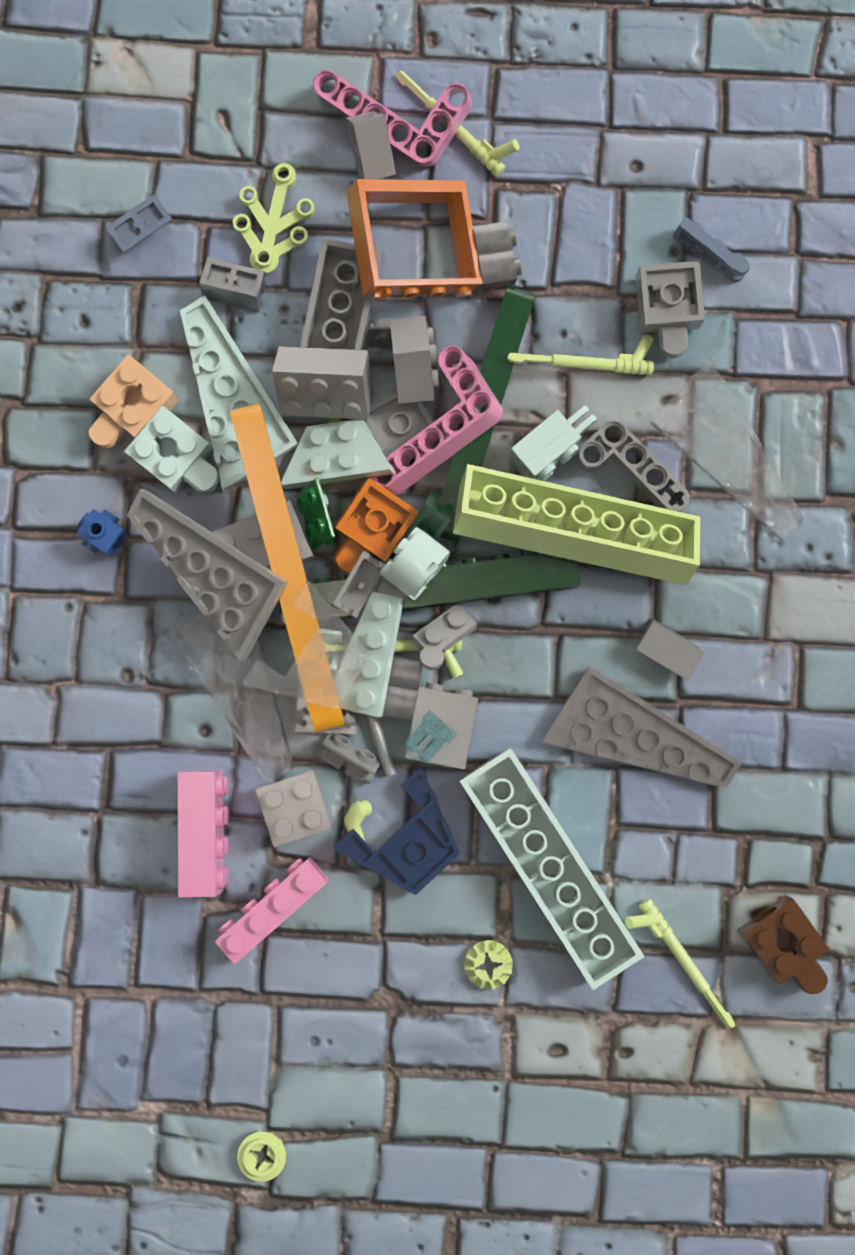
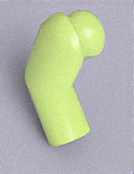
M367 800L354 802L344 817L347 833L354 829L364 841L365 838L360 824L365 816L370 815L372 812L370 802Z

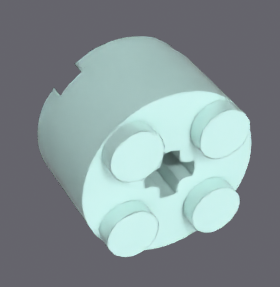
M416 527L407 539L404 538L394 550L395 558L393 561L389 560L380 575L405 595L416 600L427 588L426 585L429 581L434 579L443 567L451 552L423 530Z

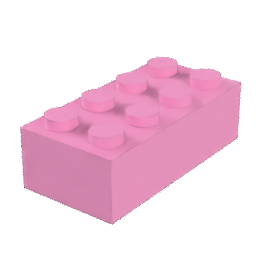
M223 770L178 772V897H216L224 891L225 886L229 885V868L224 867V855L229 853V838L224 837V825H228L229 810L228 807H224L223 798L224 795L228 794L229 783L228 777L223 776Z

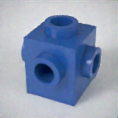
M93 509L91 513L87 512L78 523V528L80 529L76 534L84 539L81 544L92 552L97 553L100 549L113 557L129 532L118 526L117 522L120 519L104 509L100 514Z

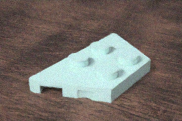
M352 419L307 426L281 484L285 489L306 487L315 478H319L320 484L394 474L365 420Z

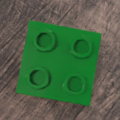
M315 478L297 493V507L304 516L306 523L305 535L308 542H311L313 550L324 543L325 545L336 543V537L338 536V533L333 530L335 523L330 521L333 519V516L328 514L331 508L326 507L329 505L326 491L322 490L319 478Z

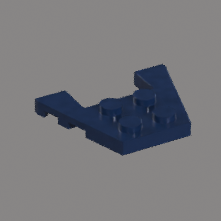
M421 767L400 784L401 788L419 806L420 810L379 848L373 851L354 829H351L333 846L339 853L414 895H417L460 854L437 804L435 795L426 779L424 770Z

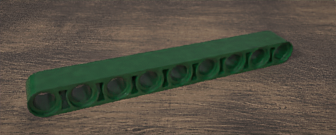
M511 286L506 288L480 370L481 375L500 405L502 404L514 363L509 362L507 357L510 353H518L536 296L534 293ZM489 404L481 409V413L486 411ZM495 425L453 456L439 500V504L444 507L448 502L452 504L453 510L450 516L453 518L441 534V538L457 543L459 541L460 535L453 534L459 485L467 464L482 467Z

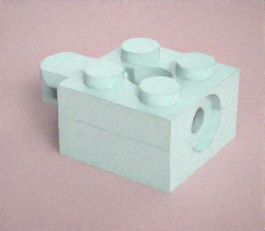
M163 405L124 451L176 494L186 482L200 493L212 492L219 484L220 477L217 470L205 461L213 451V447Z
M585 405L568 420L557 410L511 448L508 459L523 477L546 481L554 473L556 464L560 462L562 465H565L576 455V452L579 450L577 445L581 439L580 435L598 419L591 415L574 429L573 426L590 411Z

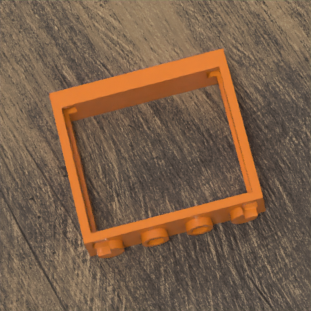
M357 179L347 189L346 195L363 296L387 299L392 295H402V298L410 299L421 294H428L429 298H439L446 294H455V297H466L471 295V292L482 284L465 181ZM367 203H447L459 278L379 280Z

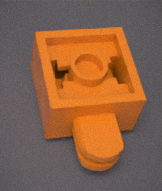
M367 478L333 527L335 532L345 538L335 554L334 561L336 566L341 571L351 573L363 551L378 561L386 562L419 511L371 478Z

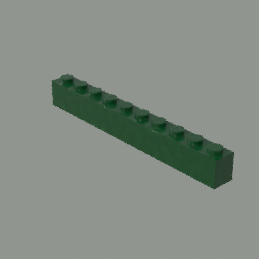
M527 550L520 552L521 557L509 558V554L504 553L492 555L491 561L480 562L479 557L462 559V564L450 566V561H446L416 600L405 595L384 577L375 592L404 597L402 611L572 589L578 588L581 584L577 561ZM350 574L343 575L344 580L332 581V577L315 578L314 584H308L318 622L352 618V616L332 606ZM280 604V612H281L282 625L286 626L285 619H284L283 612H282V608H281V604Z

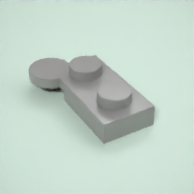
M458 603L412 635V642L422 650L420 653V663L426 669L435 670L440 668L444 661V652L473 632L477 627V622Z

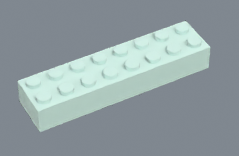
M511 748L506 749L459 780L592 990L645 957Z

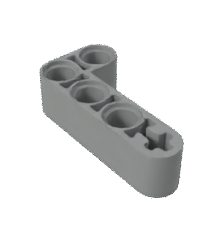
M613 420L605 423L581 446L577 453V465L585 472L596 471L611 458L659 508L682 512L689 504L690 497L686 488L619 421ZM608 430L617 432L619 441L616 443L609 442L605 438V432ZM587 450L596 452L598 461L596 463H588L584 459L583 452ZM629 451L636 452L639 455L640 462L638 464H630L626 460V453ZM647 473H656L660 478V485H650L646 479ZM667 484L669 488L662 495H660L658 492H660ZM676 495L679 500L677 504L672 506L669 504L671 497Z

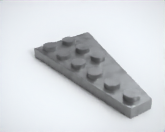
M590 666L587 667L541 741L542 743L723 788L728 787L742 764L739 760Z

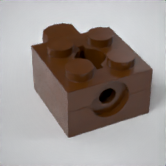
M787 895L782 896L737 929L769 976L779 985H782L792 977L799 988L808 994H818L826 988L828 983L827 975L816 959L830 949L793 898Z

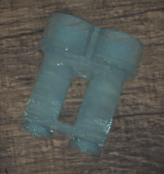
M431 710L422 718L423 723L404 743L410 751L414 752L415 750L419 754L418 758L425 764L433 758L446 742L450 743L457 735L450 726L444 723ZM430 733L434 738L421 751L418 746Z

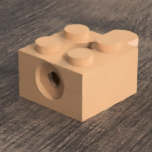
M128 354L90 398L103 411L89 428L90 438L96 445L105 449L112 448L126 431L136 438L162 405L171 411L180 399L170 388Z

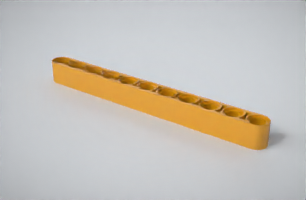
M258 403L231 410L230 415L271 570L288 581L279 600L314 731L318 733L345 726L261 405Z

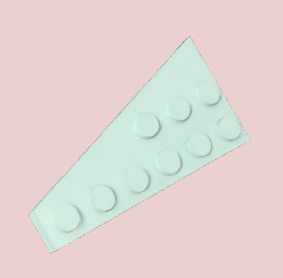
M204 295L181 309L180 314L191 353L193 369L199 387V394L211 438L222 491L225 492L247 478L230 415L231 410L260 403L275 460L296 448L298 443Z

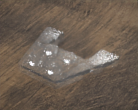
M307 581L292 605L319 621L315 631L286 676L257 660L242 684L247 687L338 708L371 655L313 584Z

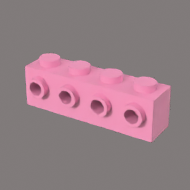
M311 857L304 862L300 858L286 869L290 874L282 882L276 878L263 890L267 894L259 902L255 899L251 900L240 910L244 915L237 922L230 919L218 930L221 936L215 943L234 965L329 881V878Z

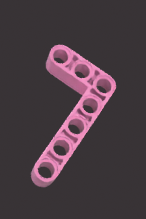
M322 70L315 76L313 81L315 92L327 103L348 117L368 112H382L385 115L391 146L423 167H431L438 162L472 107V98L467 88L459 83L450 84L443 91L419 130L333 71ZM329 80H334V90L330 93H324V84ZM455 94H464L465 100L460 106L454 107L451 105V98ZM353 96H358V106L354 109H348V100ZM440 119L448 120L447 129L442 133L435 132L434 126L436 122ZM401 128L407 129V138L402 142H396L395 133ZM423 145H431V155L427 158H419V149Z
M452 345L444 348L440 352L438 363L462 402L386 457L394 472L388 483H386V479L391 474L370 477L394 495L405 491L501 419L502 407L474 362L457 346ZM460 359L459 363L453 367L454 363ZM474 381L473 386L467 390L468 385ZM489 404L486 411L481 413V409ZM464 422L463 427L457 431L458 425ZM440 439L438 446L433 448L434 443ZM416 457L415 462L409 466L410 461Z

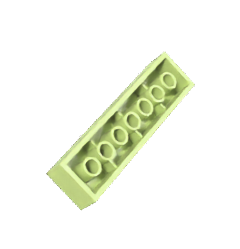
M467 464L459 485L453 534L683 585L688 584L700 565L699 516Z

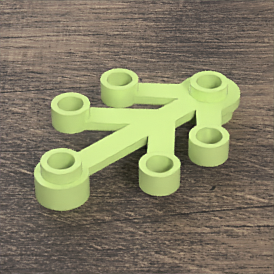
M286 163L277 165L272 173L275 189L269 215H267L258 201V194L254 187L245 186L239 193L241 202L249 207L264 231L262 244L251 230V221L247 215L238 214L233 219L235 231L242 234L252 250L250 254L252 268L265 271V274L276 270L281 256L296 247L306 245L308 242L307 231L300 226L294 227L290 232L289 238L274 246L276 235L302 219L311 218L315 213L313 202L310 199L303 198L297 203L296 209L281 217L287 190L293 188L297 181L294 168ZM287 171L289 175L286 178H280L279 173ZM251 192L254 194V197L251 200H246L244 195ZM303 205L311 207V210L307 213L302 212L300 209ZM241 220L247 221V225L244 228L237 227V224ZM297 233L305 235L300 241L295 240L294 236ZM263 254L269 256V260L265 263L259 261V257Z

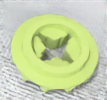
M485 940L476 943L470 948L465 957L464 966L470 982L480 989L494 990L504 985L512 974L513 961L505 946L496 941ZM485 953H488L492 962H502V964L493 967L492 977H489L486 969L475 968L485 963Z
M259 1130L248 1135L240 1144L237 1160L241 1171L248 1178L264 1182L280 1174L286 1162L287 1152L285 1151L283 1141L276 1137L273 1132L268 1133ZM267 1145V1155L271 1158L270 1160L264 1159L259 1167H257L258 1155L254 1151L260 1152Z

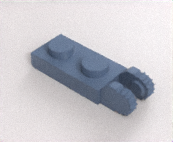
M688 217L683 219L673 234L674 239L717 273L719 272L732 282L742 280L743 276L750 269L749 261L741 253L732 254L724 242L714 239L705 232L700 223L691 221Z

